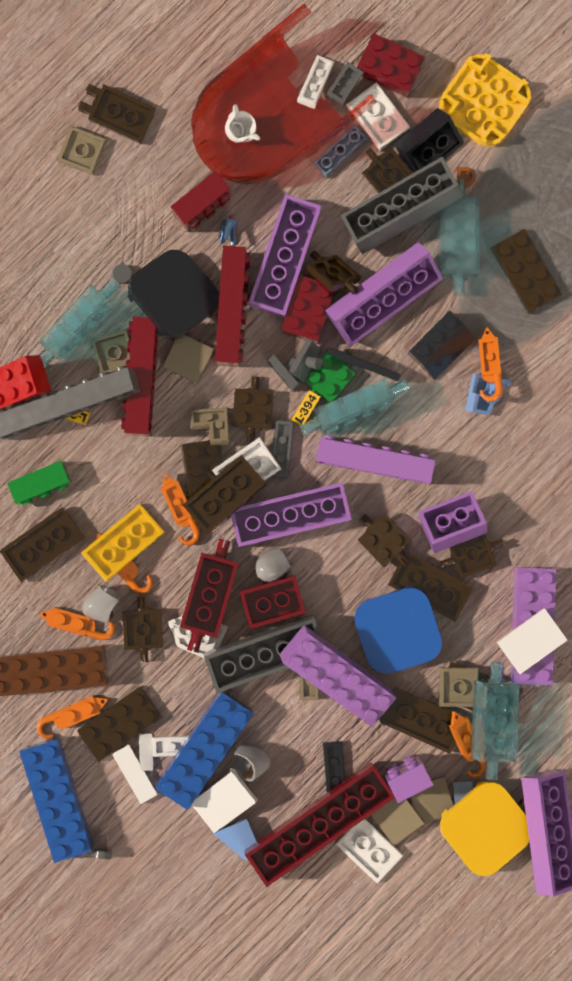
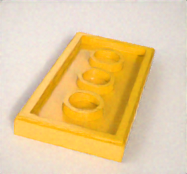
M139 504L83 550L81 554L104 581L107 582L165 532L145 508Z

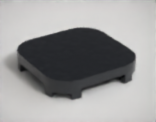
M180 250L164 252L139 269L131 277L128 284L127 297L130 302H136L157 327L156 333L161 337L164 335L169 338H176V340L183 337L193 327L207 317H210L219 306V292L215 285L193 259Z

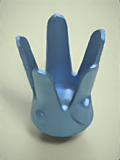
M231 215L229 219H223L221 223V231L217 238L218 240L221 236V244L228 240L229 235L231 244L234 245L236 243L235 229L237 228V221L232 220Z

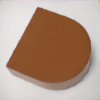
M457 167L456 181L459 187L468 188L472 186L476 180L474 170L468 167Z

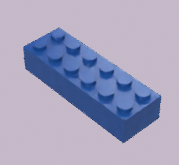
M218 692L157 781L156 790L188 810L254 714L253 710L227 692Z
M60 736L21 749L19 753L54 863L92 851L94 844Z

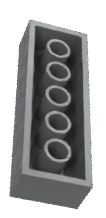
M441 157L345 212L341 217L356 246L363 255L463 198L464 195L444 158Z
M310 615L204 652V659L216 693L289 668L283 664L280 653L304 625L320 636L314 616Z

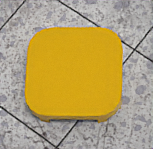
M487 53L470 56L465 61L457 75L443 92L439 102V109L450 115L457 130L479 145L493 147L505 139L529 104L531 91L528 86L529 83L524 78L521 80L491 59L492 56Z
M480 781L475 784L476 787L448 811L445 809L441 814L440 832L472 872L480 876H490L528 845L529 834L526 815L506 789L497 782Z

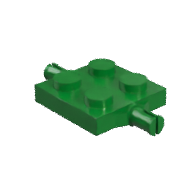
M348 350L345 351V353L352 355ZM323 353L320 356V359L323 361L321 369L316 370L312 368L304 382L310 386L313 393L332 404L356 374L347 367L345 361Z

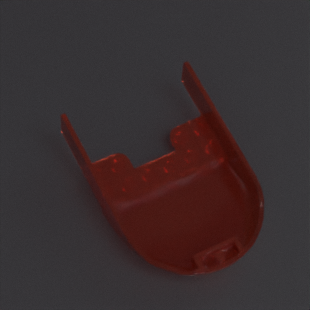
M302 4L215 76L198 96L191 119L195 149L201 160L212 172L216 170L222 178L240 184H255L284 173L315 154L320 147L378 102L375 97L370 95L342 118L328 100H318L315 109L297 102L299 92L288 79V76L297 69L298 59L283 37L312 12L305 4ZM234 104L238 106L239 111H246L253 116L257 126L256 134L260 137V140L253 139L250 142L237 143L227 137L225 124L229 114L233 112Z

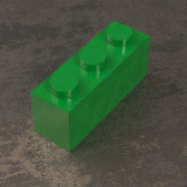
M58 461L10 481L7 484L15 504L26 506L33 503L32 499L38 496L42 499L50 496V492L55 489L58 492L67 489V484L72 483L64 462Z

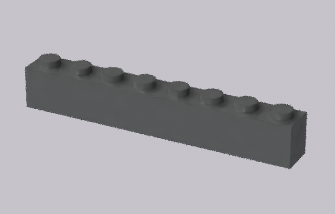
M121 366L116 368L115 372L99 374V377L96 379H84L79 385H68L62 391L48 392L46 397L32 398L29 403L15 404L9 410L1 409L0 439L6 440L141 392L135 369Z

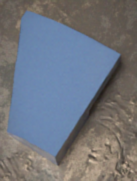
M472 373L465 411L489 415L494 409V404L500 398L492 402L486 401L481 397L480 390H483L485 395L492 396L495 394V383L485 382L482 375ZM502 379L504 390L506 386L511 384V380Z
M247 818L225 826L214 833L218 839L244 860H248L244 850L257 842V838Z

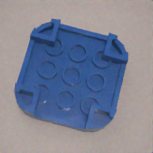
M412 585L405 586V588L370 599L366 598L357 607L355 625L367 661L375 671L383 674L397 672L429 662L440 653L442 647L441 635L426 592L420 588L413 587Z

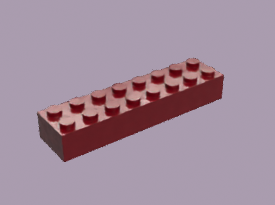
M370 762L244 850V854L265 886L268 887L393 800L395 796L375 766Z

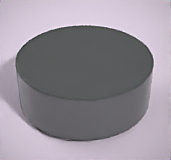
M119 264L113 269L112 274L116 282L126 284L130 281L132 271L129 266Z
M94 849L92 857L111 859L112 852L106 849Z

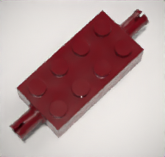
M219 538L215 555L201 552L179 627L192 633L187 648L188 651H192L195 644L193 652L199 653L202 638L205 635L213 638L218 637L239 564L226 558L231 543L228 540L225 541L223 548L224 539Z

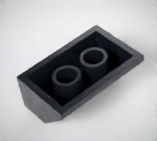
M437 108L394 145L401 158L415 173L441 157L445 160L462 146L464 141L450 115Z
M449 310L407 354L435 380L475 339L466 326Z

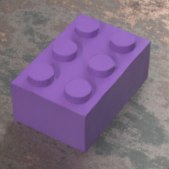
M472 491L418 511L420 523L433 553L488 533L487 522Z
M409 755L403 759V763L399 765L394 763L386 767L387 771L384 772V775L398 803L433 786L418 755Z

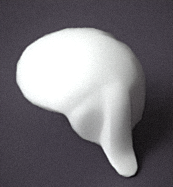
M234 104L233 112L229 114L225 124L227 137L237 143L250 142L253 139L260 140V137L256 134L257 126L253 116L246 111H239L238 106Z

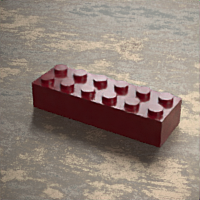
M223 245L215 349L216 366L239 367V363H243L244 351L240 349L241 344L245 343V330H242V325H246V311L243 310V307L247 306L248 294L245 291V287H249V272H246V268H250L251 260L250 253H247L246 247Z
M133 316V321H129L131 341L127 343V352L130 354V360H126V366L135 369L141 392L123 399V410L126 411L125 418H122L121 429L124 430L125 434L132 436L151 437L159 334L156 333L157 327L148 317Z

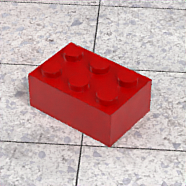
M41 355L24 356L0 367V410L11 409L15 404L28 402L32 398L40 397L52 391Z

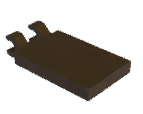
M88 84L86 94L95 97L92 106L81 101L78 107L79 111L89 114L88 121L141 144L156 108L103 84L101 89Z

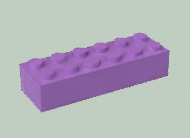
M287 194L284 195L249 300V307L282 318L286 317L321 213V205Z
M418 242L359 285L356 294L348 293L325 311L339 335L351 347L443 278L430 252Z
M325 435L324 438H320L315 463L430 484L435 460H432L430 455L420 454L416 457L412 456L410 451L401 450L399 453L393 452V448L382 446L381 449H375L373 444L363 443L360 446L355 445L353 440L344 439L343 442L336 441V437Z
M343 482L242 506L231 515L238 547L352 520Z
M514 567L512 630L543 608H545L555 622L556 569ZM554 650L521 674L517 672L511 663V682L513 684L553 685Z
M305 625L280 653L283 664L371 727L396 699L393 690Z
M545 770L521 777L536 894L554 897L571 891L572 820L565 771Z

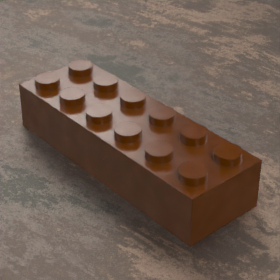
M105 645L0 656V696L101 686L109 683Z

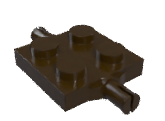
M371 147L365 152L372 162L362 172V175L377 193L413 174L392 147L379 156Z
M315 250L311 252L310 257L315 262L308 264L307 271L330 292L342 288L350 291L352 295L358 292V288L353 284L359 283L361 276L337 255L323 257Z
M251 376V388H235L232 427H242L248 430L246 441L251 439V442L255 439V430L271 429L274 391L258 388L259 377L257 376L256 378Z
M386 513L374 522L366 514L360 518L367 526V529L358 541L383 567H386L395 559H398L404 567L410 562L403 552L412 540Z
M486 534L449 547L450 558L440 561V564H443L441 567L443 569L453 565L457 569L459 578H463L497 566L493 550L504 547L503 541L500 539L491 543L487 539Z
M145 596L137 597V609L122 611L124 650L140 651V662H144V655L145 662H149L148 650L163 648L161 609L145 608Z

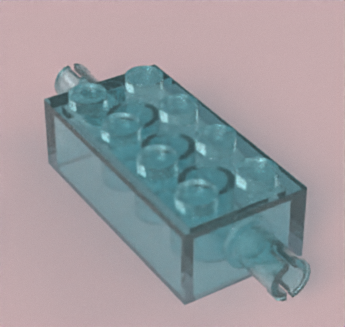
M460 179L459 187L464 195L465 180ZM464 196L438 211L439 272L442 278H454L453 295L459 294V288L460 295H466L465 278H477L480 274L479 197Z
M113 278L101 291L90 285L38 341L46 350L41 355L44 368L53 359L67 360L73 353L71 350L76 345L80 346L85 341V335L89 331L93 332L98 327V321L110 314L113 305L109 302V298L121 287Z
M386 378L314 409L315 419L299 425L303 436L319 429L322 433L327 432V434H331L339 429L338 426L342 424L347 427L356 423V418L362 416L365 419L372 416L374 410L380 409L381 412L392 406L391 403L395 400L394 396L409 391L410 388L406 379L389 386Z
M491 661L490 679L474 680L471 758L479 762H487L486 779L498 780L499 762H516L520 683L503 680V662Z

